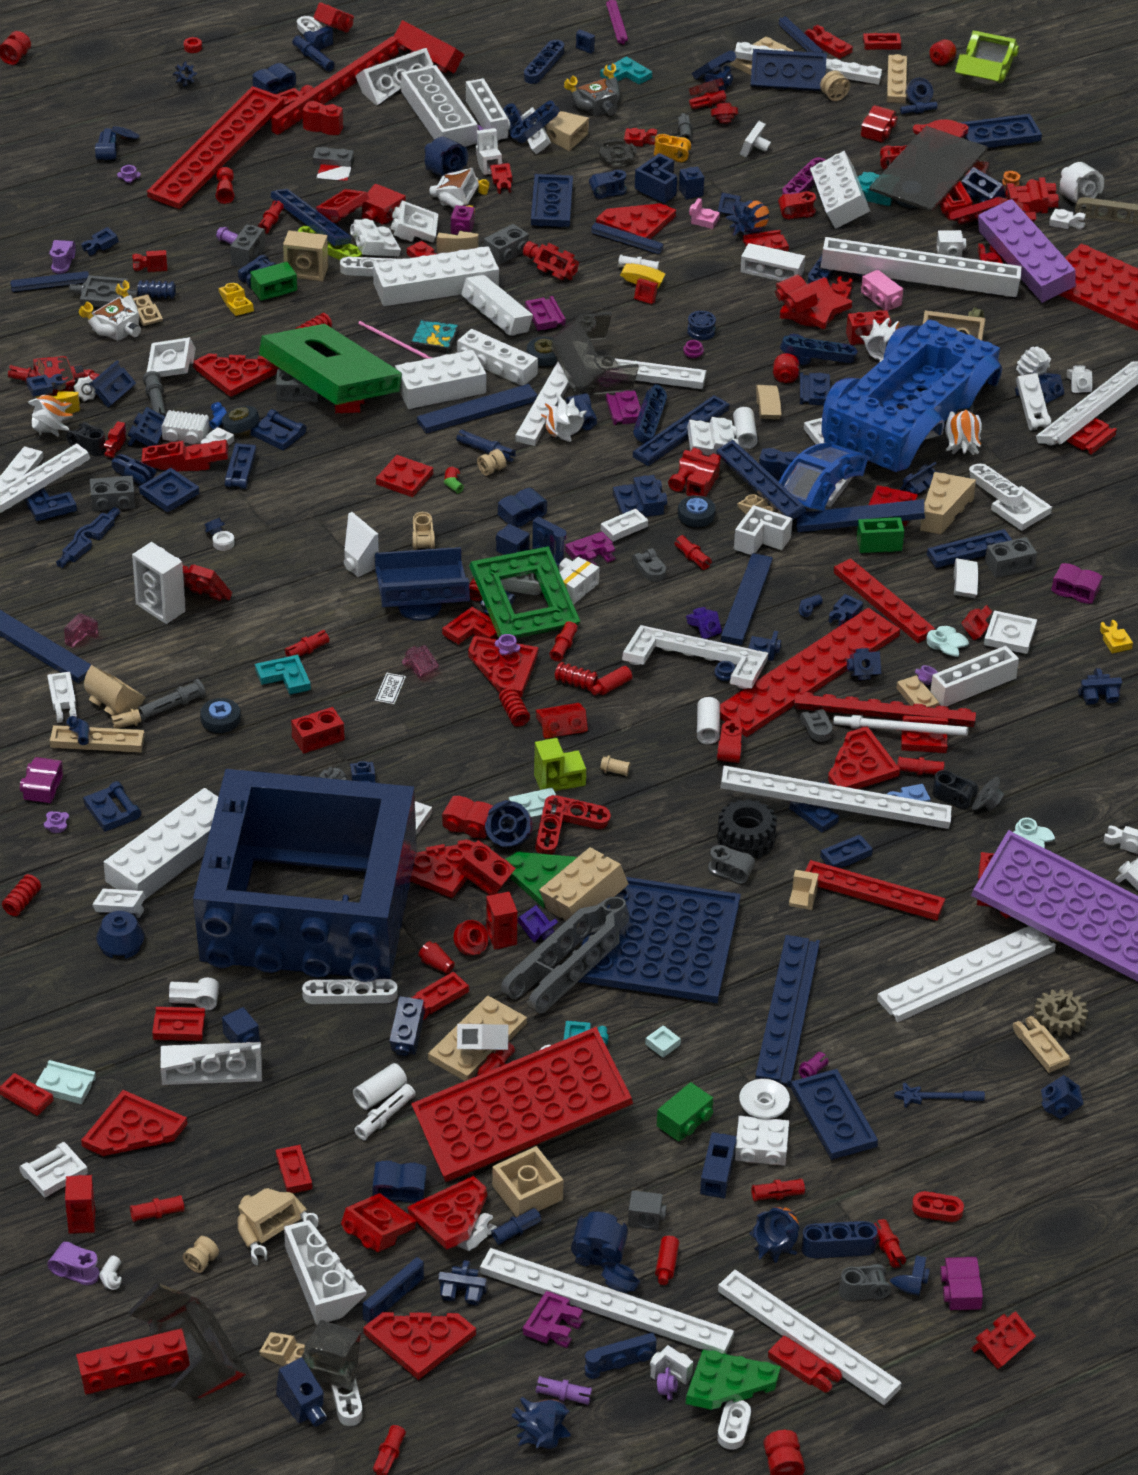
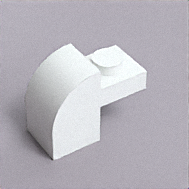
M495 128L477 131L476 155L480 170L484 175L491 174L490 165L502 164V154L498 150L497 130Z

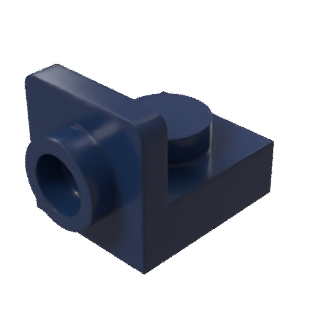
M778 631L773 632L772 639L752 636L748 649L768 653L767 660L774 661L775 653H780L781 649Z

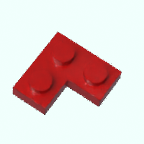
M471 607L442 628V635L458 645L473 634L490 639L499 638L491 618L474 607Z

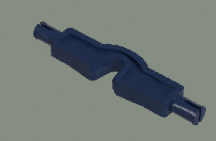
M113 507L108 514L101 513L91 524L78 529L74 535V540L62 550V557L56 561L57 566L63 568L69 561L76 562L83 554L92 548V541L89 538L101 540L108 530L114 526V519L120 514V510Z

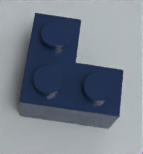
M659 153L635 169V189L662 203H666L677 195V175H674V160Z

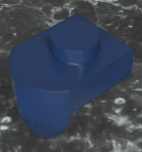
M330 26L323 27L315 32L306 31L303 34L305 40L313 43L317 50L324 49L333 44V28Z
M916 1255L912 1275L896 1276L891 1278L890 1282L904 1293L920 1296L922 1283H928L930 1272L929 1268H925L926 1257Z

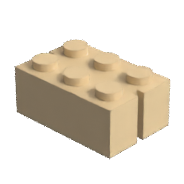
M590 847L539 889L546 909L567 921L580 908L598 905L605 899L616 896L629 884L620 863L609 857L605 858L602 853Z

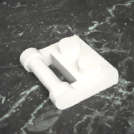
M65 1142L58 1144L55 1150L31 1163L26 1162L19 1166L22 1176L28 1179L44 1198L65 1187L66 1176L88 1174L87 1166Z

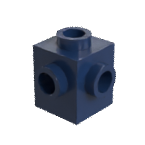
M869 648L855 649L856 653L850 654V658L847 659V670L851 672V677L857 676L858 680H870L871 675L881 674L880 651L869 652Z
M1065 1075L1041 1089L1043 1108L1047 1113H1052L1060 1120L1084 1105L1080 1086Z

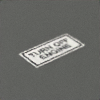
M386 673L375 701L395 704L406 676Z

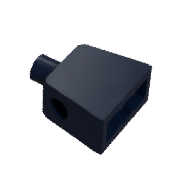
M300 1357L279 1368L276 1395L295 1420L302 1423L309 1419L314 1427L325 1422L327 1416L322 1410L324 1393L304 1359Z

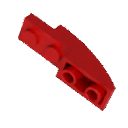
M226 439L204 444H194L185 447L184 441L170 442L168 444L149 446L142 450V463L162 470L170 468L175 471L210 469V462L228 459V443Z

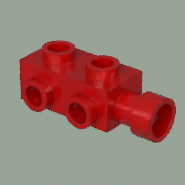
M528 241L523 248L524 256L530 259L535 258L533 262L538 264L537 269L546 273L550 270L553 272L552 275L560 280H563L564 277L572 280V277L578 271L580 263L573 259L574 254L565 250L562 254L558 252L559 248L550 243L547 246L541 244L539 248L536 243Z

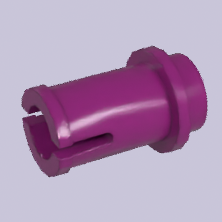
M817 1052L808 1062H803L799 1068L800 1076L806 1078L816 1075L823 1067L827 1066L829 1063L828 1058H825L822 1062L820 1061L825 1054Z

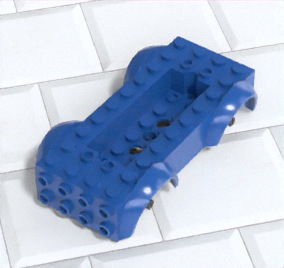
M929 319L922 326L907 325L896 329L887 343L884 358L861 379H841L831 387L826 397L822 414L821 432L824 442L833 443L869 455L868 461L894 472L908 468L918 449L921 450L923 448L924 439L931 430L938 435L942 434L944 423L950 412L953 411L955 413L958 409L970 408L976 396L981 395L982 386L986 381L993 386L998 385L1002 374V366L998 361L1000 348L990 342H984L972 335L964 334L955 328L944 326L937 321ZM917 388H924V389H926V390H923V391L919 392V391H917L916 389H917ZM897 406H904L906 408L900 410Z

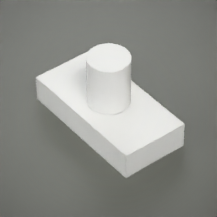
M758 121L746 138L740 155L747 157L753 147L767 152L771 142L761 137L765 127L764 123Z

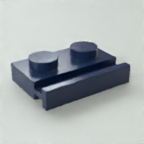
M118 360L89 383L90 386L94 387L95 393L107 407L112 405L136 384L124 367H120Z
M800 373V404L809 402V405H824L830 391V374L809 373V375H803V373Z

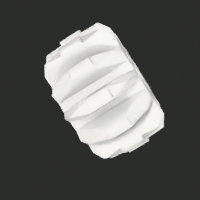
M1032 346L1029 351L1026 350L1025 354L1021 356V359L1017 362L1016 370L1021 376L1035 373L1039 376L1042 373H1046V369L1050 367L1051 358L1042 348Z

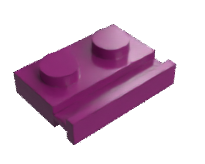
M553 296L546 300L545 298L525 301V308L533 314L532 321L538 331L557 327V324L565 326L566 319Z
M615 392V395L606 393V402L613 425H617V422H622V424L636 423L641 410L636 392Z

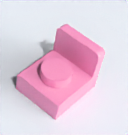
M700 198L690 207L691 224L713 229L720 219V212L702 208V199Z

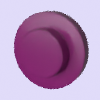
M690 340L686 342L683 352L690 358H697L703 354L704 348L701 342Z

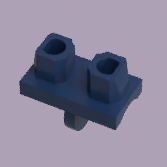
M1095 668L1094 675H1087V680H1081L1078 694L1083 696L1086 705L1098 703V695H1105L1107 703H1116L1119 699L1122 679L1121 677L1110 678L1109 674H1102L1101 668Z
M464 1260L462 1267H452V1273H439L438 1280L441 1288V1299L453 1302L455 1301L457 1290L466 1291L465 1303L478 1306L483 1294H487L486 1278L478 1277L479 1270L470 1269V1261Z

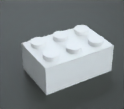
M153 542L133 553L136 605L165 624L184 613L185 597L182 561Z

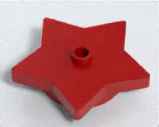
M824 277L809 283L817 294L818 305L795 314L792 310L789 311L786 304H784L780 310V319H793L801 325L818 326L825 329L827 324L833 320L835 314L852 308V300L832 292L827 279Z

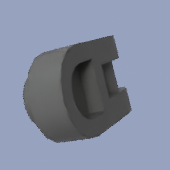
M653 548L646 550L643 554L636 553L632 555L633 564L647 580L659 582L666 577V566L657 557Z
M818 709L814 713L802 712L800 714L801 723L806 727L812 739L823 742L831 738L832 725L824 709Z

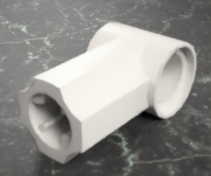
M208 977L200 979L198 983L170 982L169 1003L195 1004L198 1008H205V1010L214 1009L217 1004L219 983L215 979Z

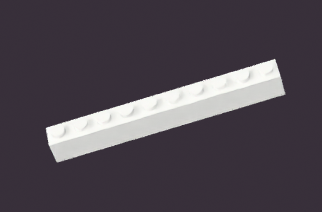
M825 237L820 268L865 275L879 270L890 279L1017 297L1022 266Z

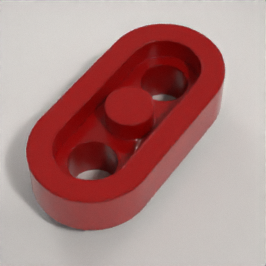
M923 1191L913 1197L912 1210L917 1216L922 1218L956 1222L963 1216L964 1204L956 1196Z

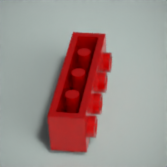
M403 20L393 36L398 38V48L405 52L407 49L411 51L410 53L427 48L433 65L434 63L437 64L438 69L444 73L450 71L454 74L465 55L453 46Z
M182 1329L76 1354L85 1395L190 1369L188 1350Z

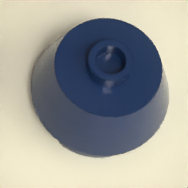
M114 911L103 918L96 935V941L100 950L106 956L112 958V955H125V958H129L140 951V945L144 941L145 934L133 914L126 911Z

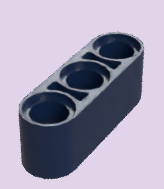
M869 1221L809 1224L803 1229L801 1251L808 1258L867 1256L875 1251L877 1227Z

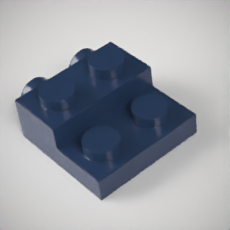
M654 475L634 477L633 484L613 487V496L621 515L633 509H637L644 517L664 514L667 496L666 493H661V480H656Z

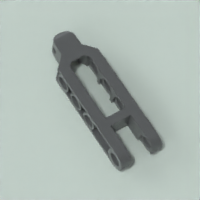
M610 897L598 905L580 908L504 978L501 992L507 997L516 1000L542 979L539 983L540 985L531 993L527 1006L538 1013L547 1011L620 943L619 930L630 920L625 900L620 897ZM591 932H596L594 935H590L588 937L589 940L586 943H584L578 950H574L572 952L573 955L570 956L561 966L558 965L555 969H553V967L561 959H563L574 947H576L587 935H589Z

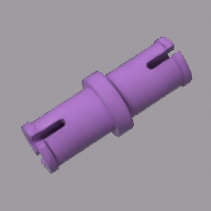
M539 1376L538 1384L547 1385L548 1388L537 1385L536 1393L558 1397L559 1401L563 1402L566 1399L585 1405L589 1404L590 1398L579 1394L591 1396L592 1388L570 1384L569 1380L565 1379L561 1382Z

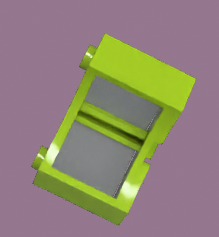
M973 30L966 55H959L955 73L1002 83L1008 74L1014 56L1017 57L1019 52L1016 39Z

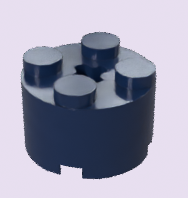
M445 136L438 137L425 146L426 170L435 175L443 177L445 174L461 171L463 166H467V149Z
M589 1212L588 1217L584 1218L583 1215L580 1216L571 1245V1251L576 1257L575 1262L581 1266L599 1265L603 1269L605 1265L615 1266L616 1263H620L628 1236L627 1225L624 1222L623 1226L617 1222V1217L604 1212Z

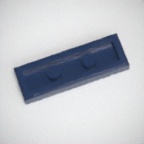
M416 1257L363 1303V1320L367 1323L371 1322L381 1313L386 1312L424 1279V1262Z

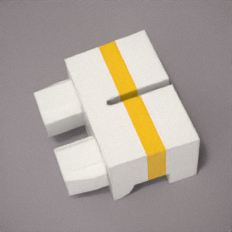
M579 557L574 561L567 558L561 561L559 571L574 605L599 584V567Z

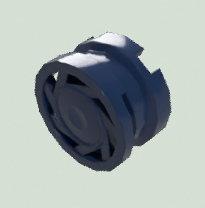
M695 311L688 316L689 325L687 333L691 338L708 340L715 335L716 318L712 313Z

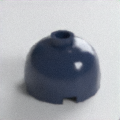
M508 800L496 803L489 810L487 821L485 822V829L489 838L494 843L509 848L520 846L526 842L533 828V821L529 811L523 805Z

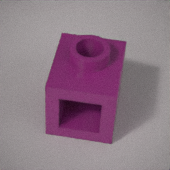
M455 205L451 216V234L458 235L459 231L472 232L475 220V207Z

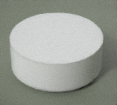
M220 531L214 534L213 546L215 549L227 551L234 547V535L232 533Z

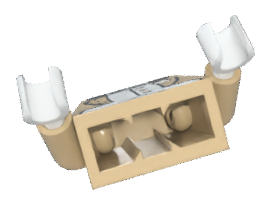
M267 1188L254 1196H244L238 1207L240 1212L237 1219L238 1231L247 1248L251 1247L252 1249L251 1260L254 1265H258L256 1255H263L265 1261H267L266 1248L258 1245V1242H265L284 1230L285 1226L292 1225L300 1219L303 1222L310 1220L315 1228L318 1226V1216L314 1213L307 1214L305 1206L291 1192H278Z

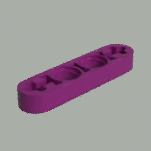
M813 158L783 187L782 195L808 191L815 184L810 168L826 159Z

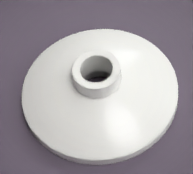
M757 1079L747 1083L742 1088L739 1100L742 1108L748 1114L767 1119L784 1113L789 1106L790 1097L787 1089L782 1084L770 1079Z

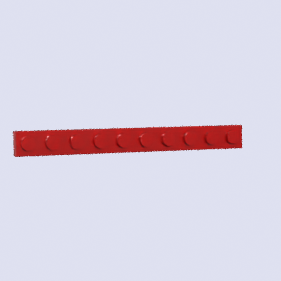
M390 37L271 116L272 133L279 135L303 118V108L307 102L317 101L325 104L358 82L356 75L361 71L387 62L398 55V38Z

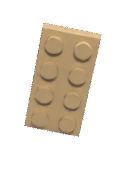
M487 996L459 1024L508 1025L509 1042L527 1024V1017ZM456 1026L428 1053V1060L467 1081L479 1072V1068L487 1061L489 1053L495 1052L496 1049H457Z

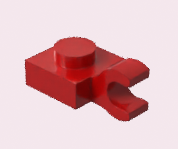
M626 129L624 146H643L644 143L655 145V138L651 136H657V129H649L646 133L645 129Z
M987 605L982 610L978 608L970 611L961 623L973 640L980 638L989 626L986 619L992 611Z

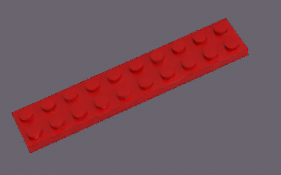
M252 86L147 190V197L180 209L285 104L284 97Z
M870 608L865 609L758 679L752 688L743 689L721 703L720 719L724 722L737 721L742 726V734L748 737L793 707L796 694L801 692L814 693L846 672L847 659L850 658V654L856 653L855 649L869 648V652H876L900 636V628Z

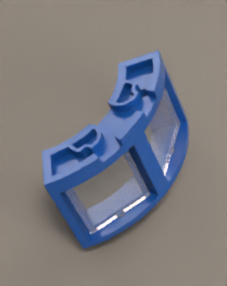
M833 443L816 444L801 452L790 463L778 482L804 506L824 511L831 494L836 489V484L841 479L846 480L853 476H863L869 455Z

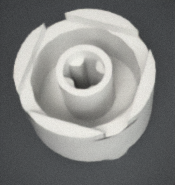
M1077 162L1070 167H1065L1061 172L1060 194L1074 203L1082 197L1095 198L1098 193L1101 194L1103 191V175L1083 162Z

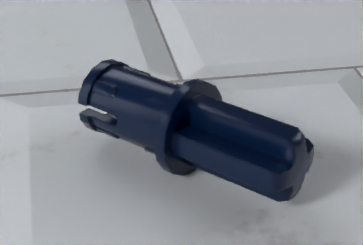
M532 1208L516 1218L514 1216L510 1217V1221L491 1230L493 1239L500 1245L515 1235L521 1236L524 1230L541 1221L540 1213L536 1208Z

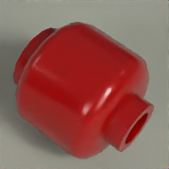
M943 39L931 46L929 56L933 63L943 66L955 59L956 47L950 40Z
M788 353L777 356L773 363V376L777 381L791 383L798 378L800 364L797 357Z

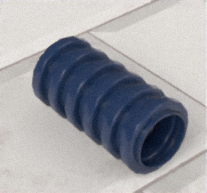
M140 280L138 282L139 297L144 295L151 296L152 298L158 297V299L162 297L164 299L168 297L174 299L176 286L174 281L170 283L168 281H164V283L158 281L156 283L155 281L149 282V280H146V282H143V280Z

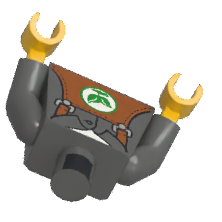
M612 63L611 71L608 70L607 65L603 70V74L609 77L608 80L603 78L579 87H575L578 82L575 76H572L570 81L567 78L564 82L565 89L571 90L572 93L570 94L579 109L585 110L593 116L605 113L611 116L617 111L620 89L617 78H614L615 64Z

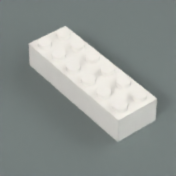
M436 65L401 73V92L434 140L445 136L462 144L464 147L477 144L478 124Z
M489 246L373 264L374 286L383 307L461 295L467 277L485 275L499 286V268Z
M203 788L104 861L105 882L118 890L144 891L146 898H148L203 857L218 796Z

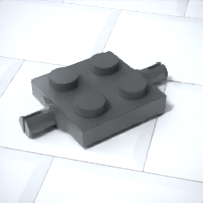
M88 275L84 284H70V292L81 293L80 305L82 306L86 302H90L93 307H103L118 297L123 299V296L118 295L115 289L118 283L124 289L122 283L124 280L128 282V279ZM128 289L127 292L132 298L138 297V290Z

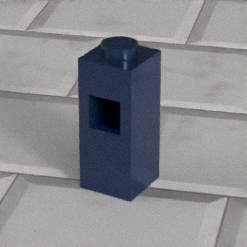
M711 1133L701 1176L700 1195L725 1199L736 1152L737 1136Z

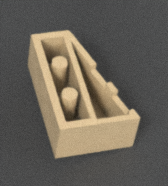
M934 472L925 501V519H921L920 531L942 534L954 521L955 516L964 510V506L968 502L971 503L973 501L976 479Z

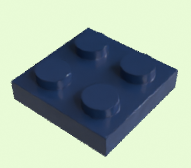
M172 468L139 486V493L167 513L200 494L199 486Z

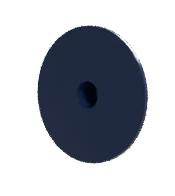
M118 126L112 127L115 132L121 134L120 137L122 139H138L140 137L129 129Z

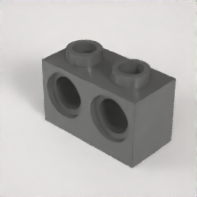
M511 224L484 238V247L489 246L495 262L501 265L523 253V248L529 241V234L516 225Z
M277 369V401H318L319 393L284 370Z
M132 476L90 479L92 512L112 510L113 507L118 509L135 508Z
M1027 537L988 545L985 563L995 578L1034 570L1037 552Z

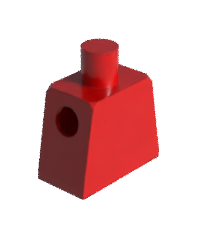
M374 184L367 193L369 199L363 202L362 219L387 224L394 219L392 215L395 207H399L402 201L406 202V195Z

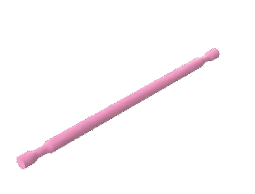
M361 321L358 323L360 326L366 327L368 330L423 358H432Z

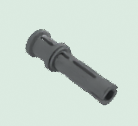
M149 371L143 376V383L146 385V395L151 400L152 409L166 417L167 414L162 397L164 388L160 383L161 376L156 371Z
M196 679L190 685L177 687L174 693L141 707L139 706L138 711L142 720H146L177 705L186 706L189 704V701L199 697L202 699L206 697V692L201 681Z

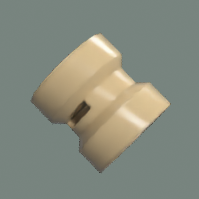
M495 449L489 455L479 456L477 464L481 473L488 476L494 470L499 471L505 468L506 459L499 449Z
M200 1236L195 1241L194 1247L189 1248L183 1254V1260L191 1270L201 1273L207 1268L208 1261H213L218 1256L219 1249L210 1238Z

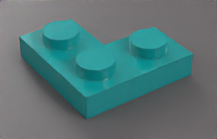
M625 57L613 63L616 66L614 78H617V82L627 77L640 85L652 78V71L631 58ZM611 65L607 66L608 70L611 71ZM604 69L600 70V77L608 80L609 77L603 74Z
M298 655L255 664V671L261 685L283 680L289 695L311 690V683Z

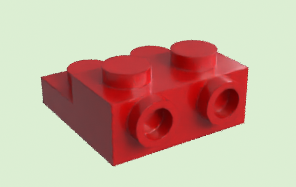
M344 189L317 206L316 210L331 222L336 223L341 218L353 213L355 209L363 206V202L368 200L369 197L365 191Z
M379 1193L346 1207L341 1225L347 1234H353L361 1239L364 1247L380 1252L395 1245L397 1236L413 1230L417 1220Z

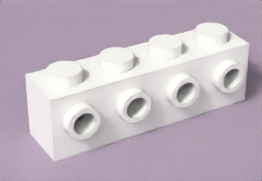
M484 78L466 81V102L484 130L495 128L497 130V141L508 138V130H510L509 119Z
M479 275L465 279L461 295L470 304L478 308L482 314L490 318L494 324L502 328L506 334L514 336L529 331L533 314L488 277Z
M469 330L457 340V353L474 350L484 369L521 386L526 385L538 374L537 357L476 330Z
M1003 646L933 674L931 693L941 706H949L1016 679L1019 658L1007 646Z

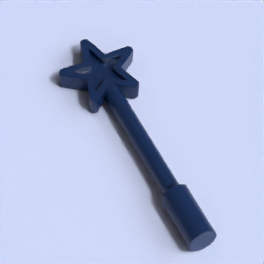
M903 1083V1090L895 1092L894 1098L904 1100V1107L907 1108L911 1102L921 1104L922 1099L984 1101L985 1092H921L920 1086L910 1088L906 1083Z

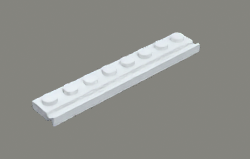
M1132 361L1041 431L1036 435L1037 442L1047 445L1062 444L1138 384V362Z
M1028 926L878 993L877 1000L890 1015L895 1017V1021L898 1023L1055 952L1056 945L1049 941V937L1045 933Z

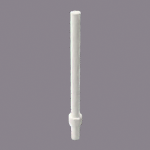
M859 715L834 717V725L851 726L852 729L868 726V728L960 736L968 735V727L867 719Z

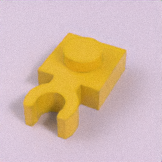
M1111 620L1110 627L1101 622L1100 632L1103 634V641L1111 653L1132 649V640L1124 629H1117L1118 624L1115 620Z

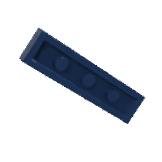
M1003 529L927 548V556L933 565L938 568L954 564L956 558L970 560L986 556L988 545L1012 539L1006 530Z

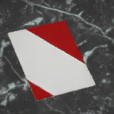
M321 164L317 178L347 181L351 167Z

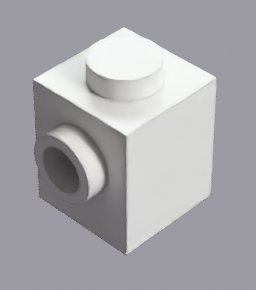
M938 231L937 254L962 257V251L966 250V238L962 237V232Z

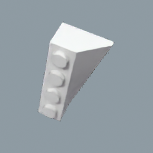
M427 48L367 68L357 74L356 79L362 93L377 106L401 89L402 72L433 66V62Z
M261 1042L161 1046L162 1085L262 1081Z
M310 1220L284 1227L285 1248L316 1325L342 1318L366 1295V1290L362 1285L359 1286L354 1280V1275L349 1269H345L338 1255L329 1249L326 1240Z

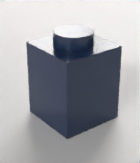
M698 166L681 169L679 172V190L685 199L704 195V175Z
M508 524L496 535V551L503 555L530 550V533L511 524Z
M244 1007L222 1017L223 1034L230 1043L260 1042L259 1025Z

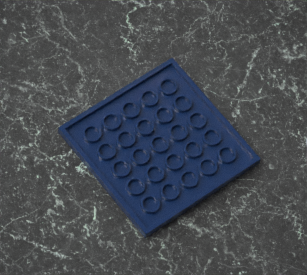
M626 877L629 885L614 896L625 900L630 915L629 922L619 930L620 943L578 982L718 1003L741 894ZM591 932L583 939L582 945L589 940L588 937L590 935H594L596 932Z

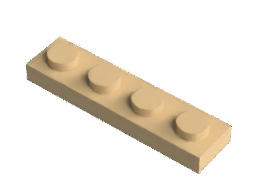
M899 54L888 55L887 102L906 103L907 56Z
M53 725L50 748L142 752L145 736L144 730L90 727L89 743L87 745H80L78 743V735L72 732L68 726Z

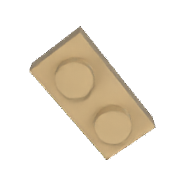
M917 675L897 682V690L911 706L917 703L924 704L928 708L939 706V701L922 681L918 679Z

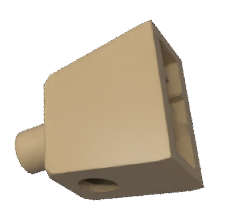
M561 111L544 128L547 129L546 133L551 142L570 151L588 135L589 118Z

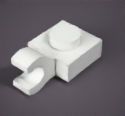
M1055 209L1050 218L1049 226L1068 229L1071 226L1083 229L1085 223L1078 220L1083 221L1086 214L1077 213L1074 215V212Z
M217 427L206 435L200 444L226 439L229 446L234 442V434Z
M1109 826L1108 833L1104 836V843L1109 845L1121 843L1120 849L1138 854V830L1125 826L1124 830H1120L1115 826Z
M487 1213L480 1215L470 1238L459 1243L457 1246L468 1251L477 1247L487 1237V1234L491 1235V1230L497 1228L495 1225L488 1224L493 1219V1216Z

